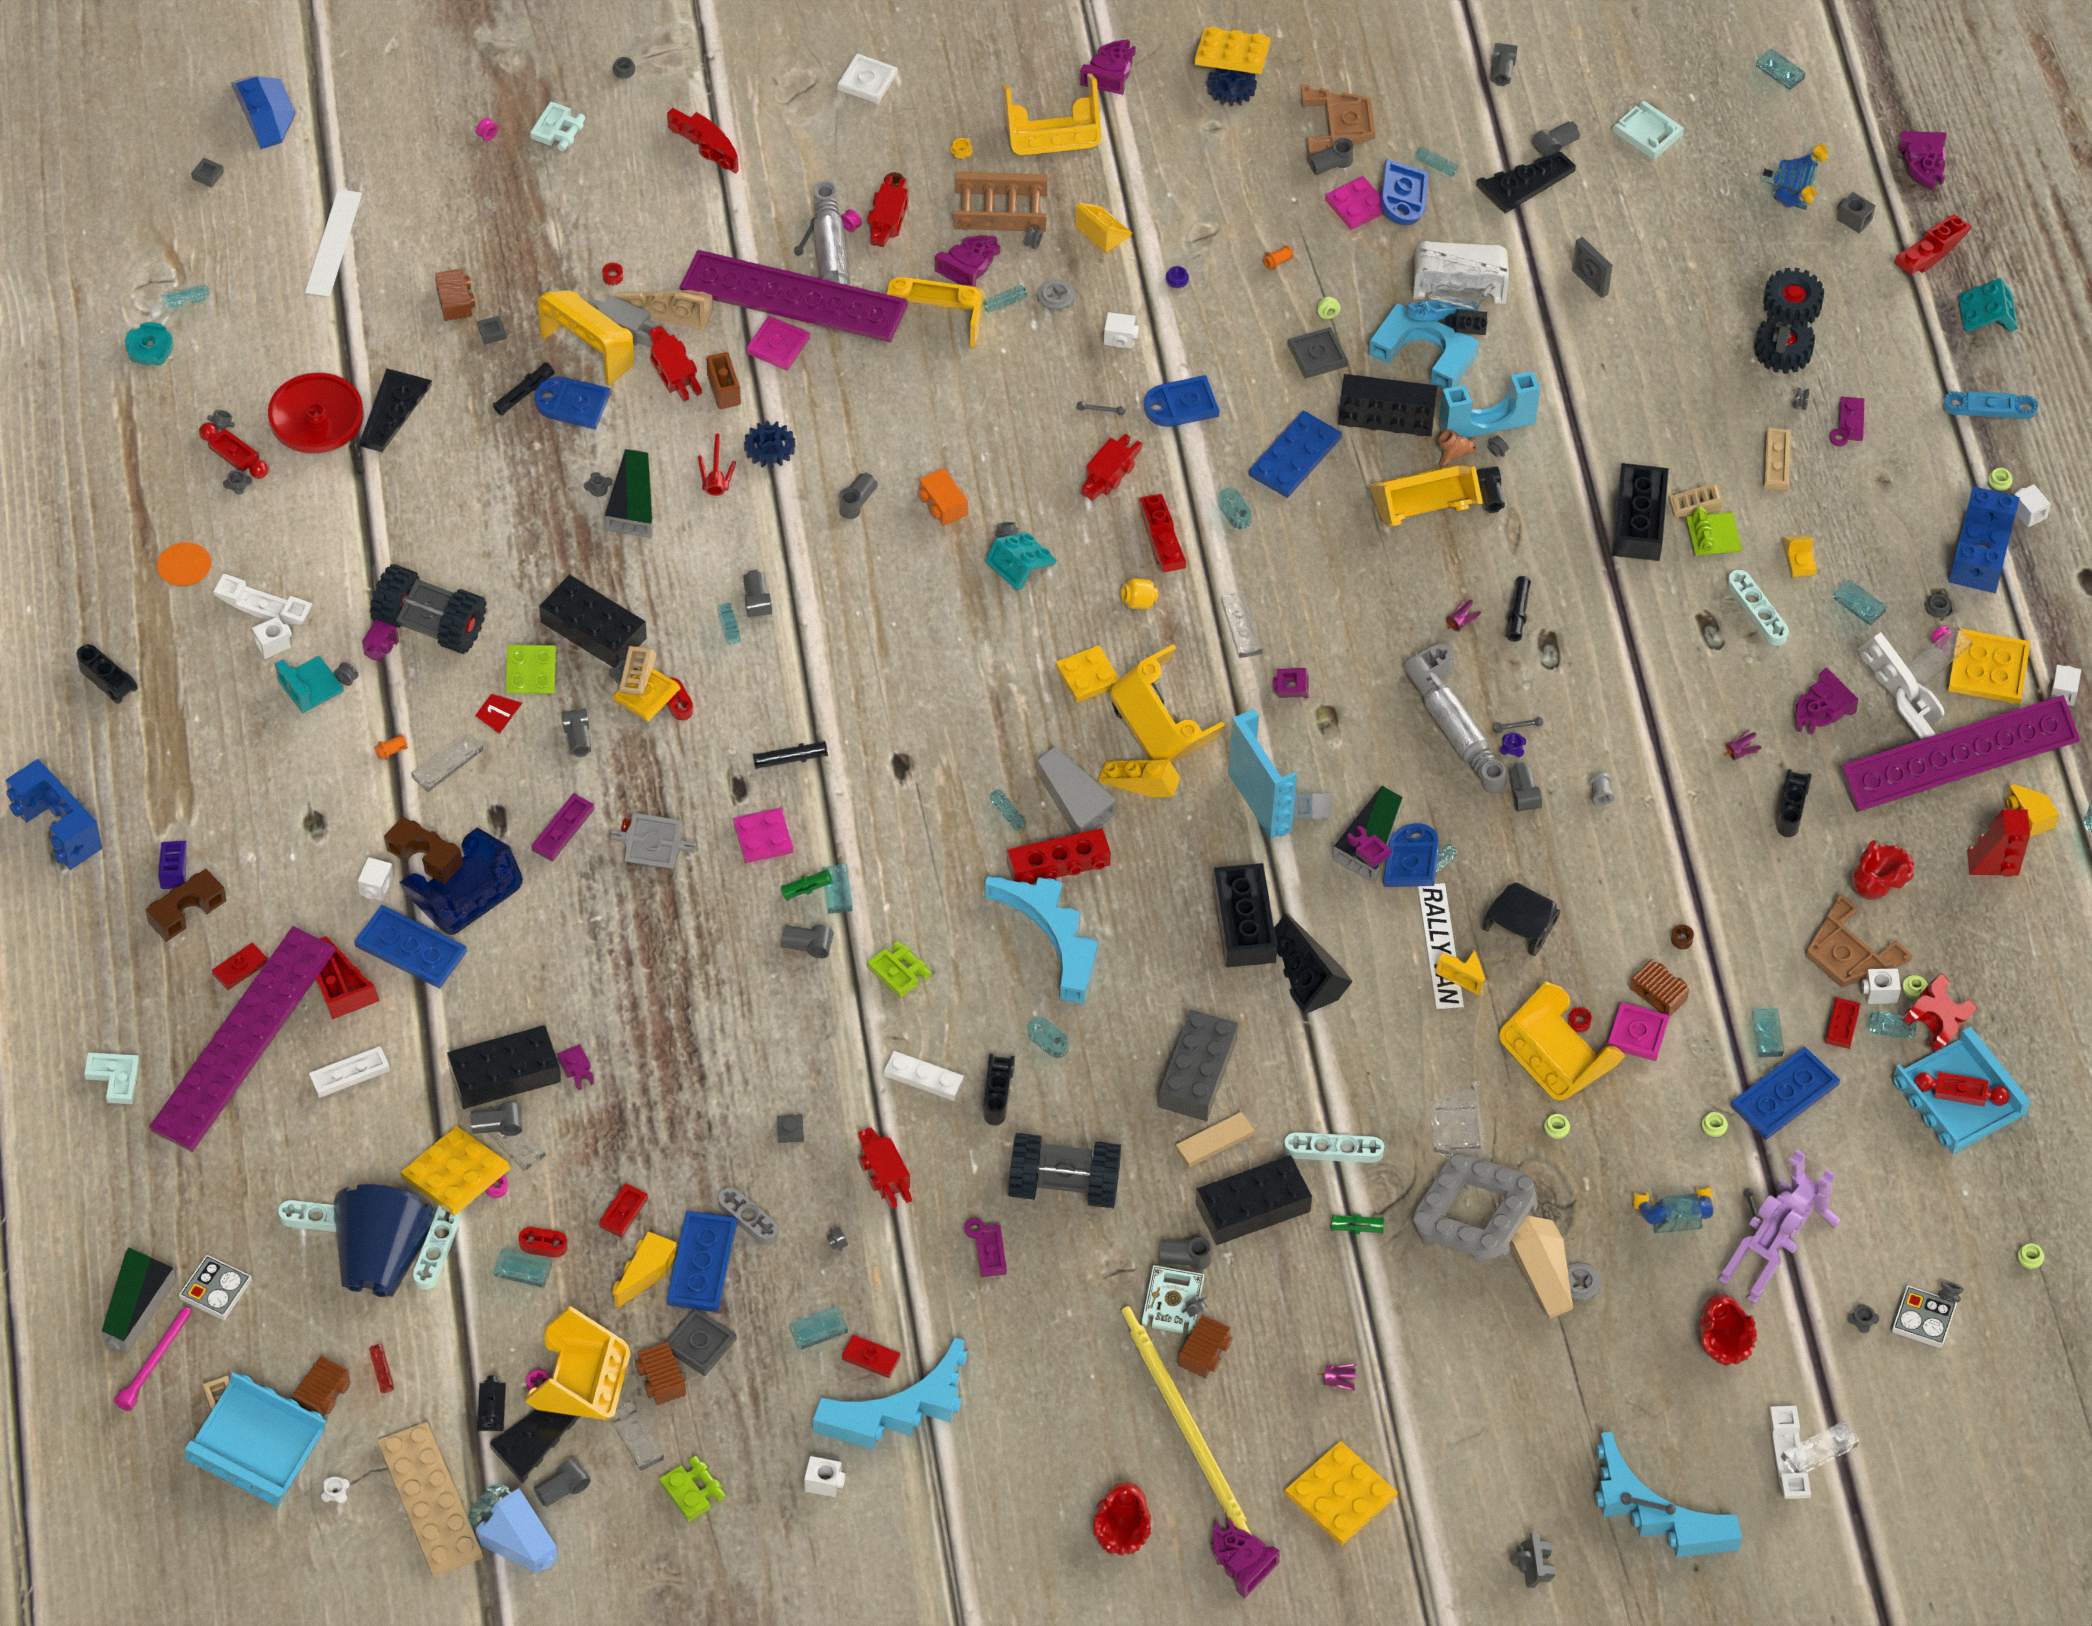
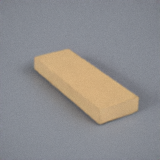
M1767 428L1764 489L1788 491L1791 433L1789 429Z
M1239 1112L1176 1144V1150L1188 1168L1254 1136L1255 1130L1244 1114Z

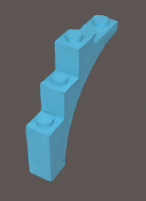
M987 876L985 898L1004 903L1022 912L1043 930L1054 946L1062 972L1060 1000L1085 1004L1098 955V941L1087 937H1077L1080 926L1079 911L1071 908H1059L1063 882L1050 878H1038L1035 886L1027 882H1015L1002 877Z
M954 1338L947 1354L937 1367L919 1383L903 1392L883 1399L864 1402H844L821 1398L813 1418V1432L874 1450L876 1442L882 1440L885 1428L912 1436L915 1427H920L923 1415L951 1422L953 1414H958L962 1399L958 1398L959 1387L957 1385L960 1374L957 1372L960 1366L964 1367L967 1360L968 1351H965V1340Z
M1612 1432L1601 1433L1600 1443H1596L1597 1458L1602 1459L1603 1467H1601L1602 1481L1599 1491L1595 1492L1597 1507L1602 1509L1603 1517L1631 1514L1633 1527H1638L1639 1537L1668 1534L1669 1546L1674 1548L1676 1557L1739 1550L1742 1536L1737 1514L1714 1515L1695 1512L1674 1505L1676 1512L1673 1515H1669L1666 1511L1634 1503L1624 1505L1621 1502V1496L1624 1493H1629L1632 1498L1665 1506L1672 1503L1656 1495L1632 1473L1617 1449Z

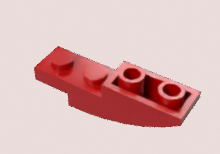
M673 107L668 111V128L672 132L684 136L694 144H698L699 154L705 159H710L719 164L723 169L737 174L739 165L736 150L727 136L714 123L698 112L689 117Z
M1953 214L1926 231L1925 237L1898 254L1894 263L1910 275L1917 271L1924 273L1946 256L1965 237L1972 226Z
M1157 494L1140 497L1141 512L1157 565L1160 564L1162 572L1185 569L1186 560L1174 532V523L1163 495Z

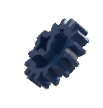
M1214 68V72L1209 73L1207 85L1209 95H1214L1213 100L1215 101L1221 99L1222 105L1226 102H1229L1230 106H1233L1234 102L1242 105V100L1249 102L1250 96L1255 95L1257 87L1255 73L1250 74L1249 72Z
M766 421L765 426L757 423V429L750 428L749 434H745L744 451H746L747 458H752L753 464L761 462V467L769 464L770 468L774 467V463L783 466V460L790 461V455L795 453L796 446L793 432L787 431V425L779 427V422L777 421L774 425H770V422Z

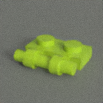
M896 941L891 947L895 953L892 954L885 948L867 962V968L901 999L919 985V979L916 976H921L928 980L932 976V972L927 968V964L923 960H918L912 954V950L907 945L903 946L899 941ZM901 961H906L910 965V967L907 968L901 963Z
M697 1456L689 1459L688 1463L693 1469L688 1473L680 1465L659 1478V1484L688 1523L711 1509V1504L708 1501L709 1498L714 1496L717 1502H721L726 1498L725 1493L722 1491L723 1486L717 1479H713L706 1463L701 1462ZM701 1479L706 1487L700 1490L694 1483L695 1481Z

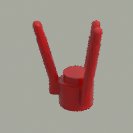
M719 433L715 434L713 471L708 476L701 455L698 456L703 481L702 489L714 496L722 495L724 491L729 490V482L736 462L732 461L726 478L722 472L718 471Z

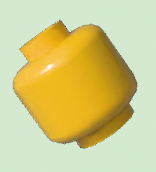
M1129 579L1126 584H1123L1121 589V600L1129 609L1148 610L1158 599V589L1154 587L1150 579Z

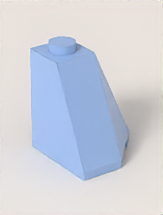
M519 1488L496 1502L491 1509L493 1514L488 1522L482 1521L476 1528L477 1542L481 1546L534 1573H538L542 1569H549L558 1560L556 1545Z

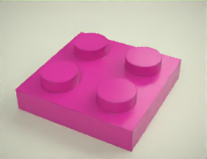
M1364 176L1325 194V201L1350 230L1384 214L1380 207V194Z
M768 316L746 347V354L788 371L810 339V332Z
M781 808L733 818V824L745 863L793 853V845Z
M1621 1002L1608 1046L1617 1047L1623 1053L1657 1061L1670 1015Z

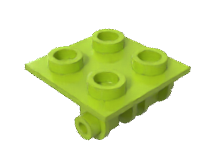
M1697 507L1694 510L1693 516L1686 517L1695 556L1742 551L1733 512L1707 515V511L1703 507Z
M507 645L506 693L555 694L556 646Z

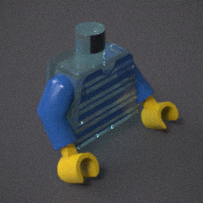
M1819 144L1814 148L1813 153L1802 158L1781 160L1778 172L1764 169L1761 182L1774 185L1772 197L1779 200L1786 207L1795 206L1806 210L1807 205L1813 203V197L1817 196L1813 187L1818 168L1817 160L1821 163L1826 162L1828 159L1826 155L1828 149L1824 144Z
M1708 1185L1705 1189H1698L1696 1187V1194L1663 1197L1653 1206L1649 1203V1193L1644 1192L1643 1195L1634 1193L1633 1207L1639 1209L1649 1224H1653L1654 1233L1702 1229V1219H1709L1713 1215L1711 1186Z

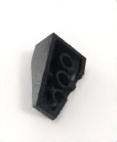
M1285 913L1274 927L1277 953L1284 962L1285 969L1283 972L1285 977L1289 978L1291 989L1289 990L1291 997L1303 1013L1307 1014L1338 1001L1353 981L1344 969L1289 914Z

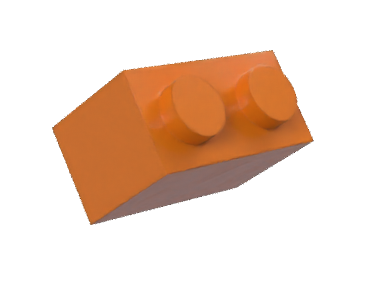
M945 468L919 479L918 496L923 503H927L932 517L938 519L942 526L968 515V500Z

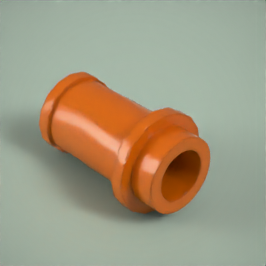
M1287 245L1273 253L1267 252L1263 257V263L1267 269L1274 270L1279 264L1293 259V251Z
M400 734L388 741H379L374 750L380 760H387L390 755L405 750L408 747L404 736Z

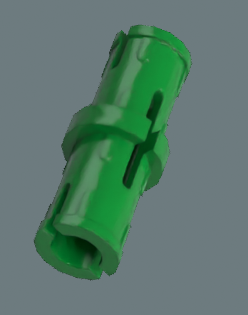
M825 869L810 876L803 875L797 881L781 885V891L785 900L788 901L805 893L807 895L812 894L813 890L823 886L833 884V879L830 871Z
M1332 1214L1331 1231H1351L1359 1235L1360 1232L1383 1234L1384 1217H1361V1214H1355V1216ZM1346 1223H1359V1224L1362 1223V1224H1370V1225H1350V1224H1346Z

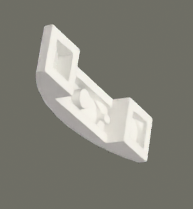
M224 573L213 591L214 595L243 612L265 620H271L278 616L283 624H303L313 606V603L293 596L285 600L246 587L245 580Z
M1797 1406L1770 1407L1773 1451L1784 1499L1811 1498L1808 1472L1805 1473L1799 1437L1800 1424Z

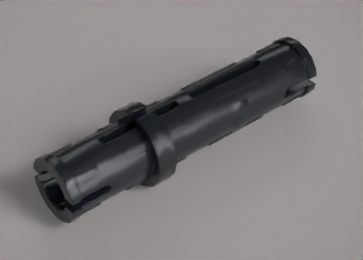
M544 362L532 374L528 373L525 375L522 382L496 403H493L494 410L503 416L530 392L536 391L543 381L553 376V368L547 362Z
M1526 576L1516 578L1512 609L1508 613L1509 627L1506 637L1514 642L1522 639L1523 626L1527 620L1525 612L1531 580Z
M826 741L807 745L799 743L796 747L754 753L753 759L755 769L796 761L804 763L807 762V759L827 757L828 752Z

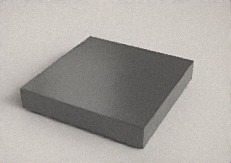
M1580 237L1575 243L1572 271L1598 296L1604 298L1609 293L1613 265L1589 242Z
M1331 327L1288 339L1287 345L1305 379L1348 367L1349 361Z
M694 1308L667 1341L674 1357L703 1376H706L737 1340V1335Z

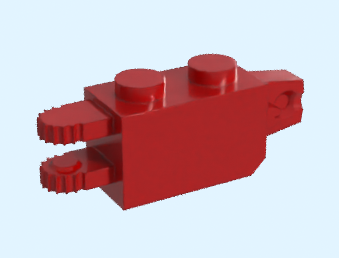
M887 175L884 184H881L879 192H875L873 198L874 209L869 211L867 224H870L871 245L884 247L889 237L894 238L899 235L909 203L906 178H901L898 187L892 186L893 176Z
M662 325L649 330V338L652 343L650 361L668 392L677 391L681 399L686 401L689 400V394L685 387L690 385L696 396L702 394L701 386L695 377L697 373L696 365L693 360H689L686 356V349L682 341H678L674 334L670 336Z
M1124 434L1118 441L1110 438L1087 464L1086 482L1082 487L1081 494L1093 501L1100 494L1103 493L1107 496L1112 489H1116L1120 485L1123 476L1133 470L1135 466L1134 458L1141 451L1143 443L1137 440L1129 448L1127 445L1130 442L1131 436Z
M872 1127L858 1132V1140L861 1146V1156L858 1157L859 1163L863 1171H868L870 1175L869 1182L873 1191L878 1190L881 1198L886 1199L891 1209L897 1207V1200L894 1196L896 1193L900 1192L906 1203L912 1202V1197L908 1190L910 1188V1174L892 1139L885 1136L880 1138Z

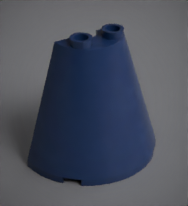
M360 1184L357 1185L355 1190H350L348 1187L340 1190L335 1195L333 1204L341 1286L353 1292H360L362 1288H368L373 1290L372 1293L375 1296L393 1297L425 1243L436 1215L430 1204H425L424 1206L419 1202L420 1197L390 1186Z

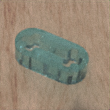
M1233 488L1222 490L1219 494V507L1229 523L1236 529L1247 528L1251 524V510L1237 490Z
M731 604L718 605L719 619L727 644L740 643V633Z
M1873 1012L1869 1016L1868 1029L1878 1035L1911 1039L1916 1035L1917 1022L1915 1021L1908 1026L1901 1020L1902 1015Z
M1036 1017L1029 1021L1027 1034L1032 1042L1052 1057L1060 1058L1067 1054L1069 1040L1063 1032L1042 1017ZM1034 1028L1038 1030L1043 1028V1033L1041 1031L1034 1032ZM1053 1042H1054L1055 1044H1059V1043L1061 1042V1043H1062V1047H1060V1046H1058V1045H1057L1056 1047H1053Z
M495 1484L485 1491L469 1511L468 1518L473 1527L477 1528L482 1522L480 1521L482 1517L484 1518L483 1521L488 1522L493 1514L491 1509L498 1500V1492L500 1493V1499L512 1493L508 1487Z

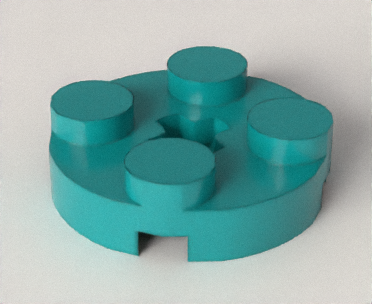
M146 322L140 324V328L136 330L131 329L125 338V346L129 359L132 362L144 365H162L172 352L173 340L171 334L166 331V327L159 323ZM149 341H153V345L151 346L143 345L148 344Z

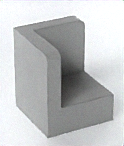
M1331 793L1295 794L1294 819L1331 818Z

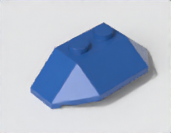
M249 76L231 82V86L260 149L282 143L294 119L295 110L281 79Z

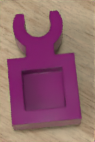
M1357 827L1356 833L1360 837H1354L1351 833L1347 834L1348 843L1351 846L1357 847L1356 854L1372 869L1391 856V849L1375 834L1368 838L1363 827Z
M580 1044L557 1053V1059L567 1078L574 1076L575 1087L578 1090L582 1089L581 1080L587 1079L591 1085H594L593 1074L588 1071L591 1069L590 1062Z

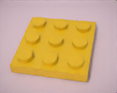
M1204 27L1195 56V65L1262 74L1271 37L1261 33L1246 34L1239 30L1226 31L1218 27Z
M1959 628L1948 691L2020 705L2031 641Z
M455 1126L400 1173L403 1180L455 1216L508 1172L510 1166L509 1162L461 1128Z
M1340 1441L1287 1487L1284 1495L1340 1546H1343L1397 1497L1398 1492Z

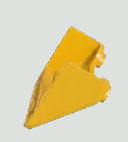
M1546 981L1502 1027L1499 1038L1505 1048L1553 1099L1564 1101L1616 1067L1625 1058V1055L1614 1046H1606L1596 1054L1562 1017V1014L1570 1006V998L1567 992L1561 986Z
M569 1306L545 1326L543 1334L544 1345L549 1351L558 1352L551 1378L538 1388L531 1389L526 1395L525 1403L540 1411L608 1420L616 1411L630 1358L629 1346L624 1340Z

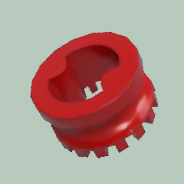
M612 262L603 267V281L606 284L614 286V284L618 285V283L620 284L623 281V268L620 264ZM611 271L612 273L615 271L617 275L610 276L609 273H611Z
M1584 1007L1572 1009L1569 1014L1568 1024L1576 1032L1587 1031L1591 1026V1012H1588V1009ZM1576 1017H1583L1585 1019L1583 1024L1576 1023Z

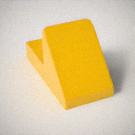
M1806 534L1782 537L1792 578L1816 575L1817 569L1812 554L1813 538Z
M1473 951L1466 963L1443 952L1438 959L1435 974L1480 996L1485 977L1476 951Z

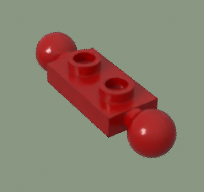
M210 422L200 426L199 435L204 441H209V449L233 467L243 472L249 468L250 474L256 479H262L267 475L268 465L264 461L259 460V454L224 428L218 433L217 427Z
M1921 1072L1913 1080L1921 1092L1935 1089L1934 1098L1985 1107L1986 1099H1990L1992 1104L1996 1106H2004L2010 1098V1094L2005 1087L1996 1086L1993 1089H1988L1989 1081L1938 1072L1936 1080L1930 1074Z

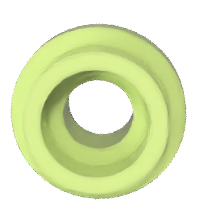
M1325 297L1319 301L1317 312L1323 319L1334 318L1340 312V304L1332 297Z
M1997 468L1990 473L1988 483L1995 490H2007L2012 484V476L2008 470Z
M1912 975L1904 980L1903 991L1908 998L1918 1000L1920 993L1928 983L1923 977Z
M1718 1112L1709 1113L1702 1121L1703 1131L1711 1137H1720L1727 1130V1120Z
M1553 1114L1546 1119L1544 1130L1551 1138L1561 1139L1569 1133L1570 1124L1565 1116ZM1554 1126H1558V1127H1560L1561 1129H1555V1128H1553V1127H1554Z
M2029 1243L2020 1248L2018 1260L2022 1266L2035 1269L2042 1265L2044 1253L2038 1245Z

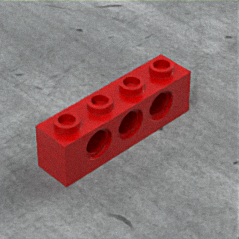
M1103 828L1007 849V866L1012 881L1027 882L1030 885L1037 882L1038 878L1055 880L1066 875H1078L1081 872L1093 869L1100 870L1110 866L1111 851Z

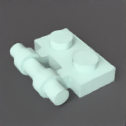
M550 102L530 132V138L549 146L555 140L560 141L557 148L564 152L574 142V136L581 131L586 118L580 113L574 118L571 116V108ZM564 126L569 127L566 132L562 131Z

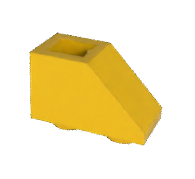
M2016 784L2010 785L2006 804L2009 809H2028L2030 837L2056 827L2059 813L2048 795Z

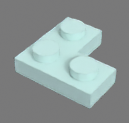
M88 1053L84 1073L85 1079L109 1081L106 1095L107 1103L133 1104L140 1058L139 1055Z

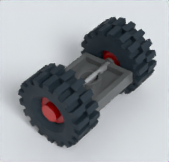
M1785 268L1784 273L1781 270L1776 271L1775 276L1772 274L1769 277L1765 287L1763 309L1767 311L1768 317L1767 322L1763 320L1760 327H1758L1754 349L1755 356H1759L1758 361L1761 364L1765 362V368L1767 369L1773 367V372L1777 373L1779 369L1783 370V374H1788L1790 369H1792L1793 373L1798 372L1799 367L1803 369L1806 367V363L1809 364L1813 354L1815 334H1813L1812 327L1808 328V322L1812 324L1815 322V317L1818 318L1824 299V288H1822L1823 284L1821 281L1817 282L1816 275L1809 276L1810 271L1807 270L1804 273L1799 272L1800 268H1795L1794 271H1790V268Z
M391 564L390 567L385 569V573H382L380 576L381 580L376 584V591L374 590L373 592L374 598L370 603L372 605L370 617L373 621L376 619L397 628L401 626L438 639L437 642L440 646L461 654L467 653L469 648H472L473 642L477 640L478 633L482 629L481 625L485 620L484 614L486 613L487 608L485 606L487 603L484 597L463 589H458L454 593L421 581L417 572L396 564Z
M1016 1133L1012 1150L1008 1196L1035 1200L1038 1182V1188L1088 1193V1206L1114 1209L1120 1169L1121 1144L1095 1142L1093 1152L1091 1149L1042 1144L1041 1135Z

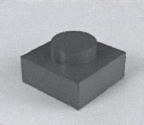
M203 158L192 171L191 176L193 180L212 187L224 170L222 165Z
M500 316L477 321L478 330L484 345L507 339Z
M803 1115L777 1116L778 1143L804 1142Z

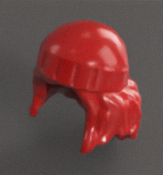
M1872 840L1868 848L1860 856V864L1852 873V885L1855 891L1867 900H1877L1886 896L1892 888H1902L1905 883L1909 882L1914 877V861L1904 848L1898 849L1897 845L1883 846L1881 844L1877 847L1875 845L1876 840Z
M1718 1294L1708 1299L1701 1310V1320L1699 1323L1704 1352L1719 1364L1725 1366L1731 1363L1737 1365L1740 1361L1748 1360V1357L1752 1355V1349L1756 1347L1754 1343L1757 1341L1754 1317L1752 1315L1748 1316L1738 1302L1729 1295Z
M1121 1482L1115 1484L1108 1490L1105 1498L1096 1505L1093 1535L1096 1536L1098 1543L1108 1554L1117 1553L1120 1556L1125 1553L1134 1554L1140 1550L1141 1545L1145 1544L1146 1539L1151 1534V1515L1146 1507L1145 1494L1133 1483Z

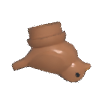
M1452 429L1444 431L1438 438L1440 448L1443 450V456L1439 465L1445 467L1451 460L1462 457L1465 454L1474 453L1476 450V439L1468 440L1464 436H1459Z

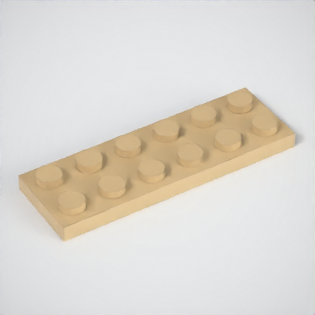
M425 1422L377 1440L383 1459L432 1577L483 1559V1553L428 1423Z

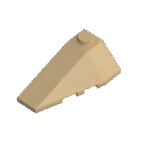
M693 290L616 293L615 295L619 299L650 312V319L700 330H706L713 311V296L705 292Z
M1527 1215L1509 1243L1510 1251L1547 1316L1551 1319L1573 1310L1564 1241L1552 1220Z

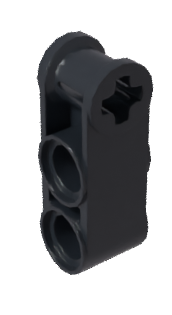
M87 644L77 650L76 654L80 672L105 692L116 704L121 703L122 698L129 692H134L138 689L135 680L95 646Z
M1791 769L1787 770L1783 788L1784 794L1777 822V831L1784 837H1793L1799 831L1805 798L1811 781V773L1804 775L1792 772Z
M993 1053L989 1054L984 1097V1119L990 1125H1000L1006 1119L1011 1080L1014 1074L1015 1056L1006 1058L994 1056Z

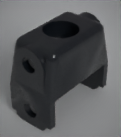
M1515 882L1509 884L1503 893L1495 899L1484 917L1482 929L1488 932L1494 922L1514 934L1531 939L1533 941L1530 954L1536 956L1556 924L1561 910L1557 909V904L1553 900Z

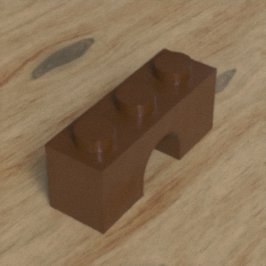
M402 816L384 835L387 851L405 862L416 853H427L422 858L425 873L443 884L463 865L461 850L457 845L444 841L433 831L425 830L414 820L410 821Z
M204 869L200 873L192 875L181 886L173 888L169 894L159 901L151 903L145 909L148 923L167 942L186 929L185 918L182 913L185 908L190 906L199 907L207 915L227 901L225 889L207 869Z

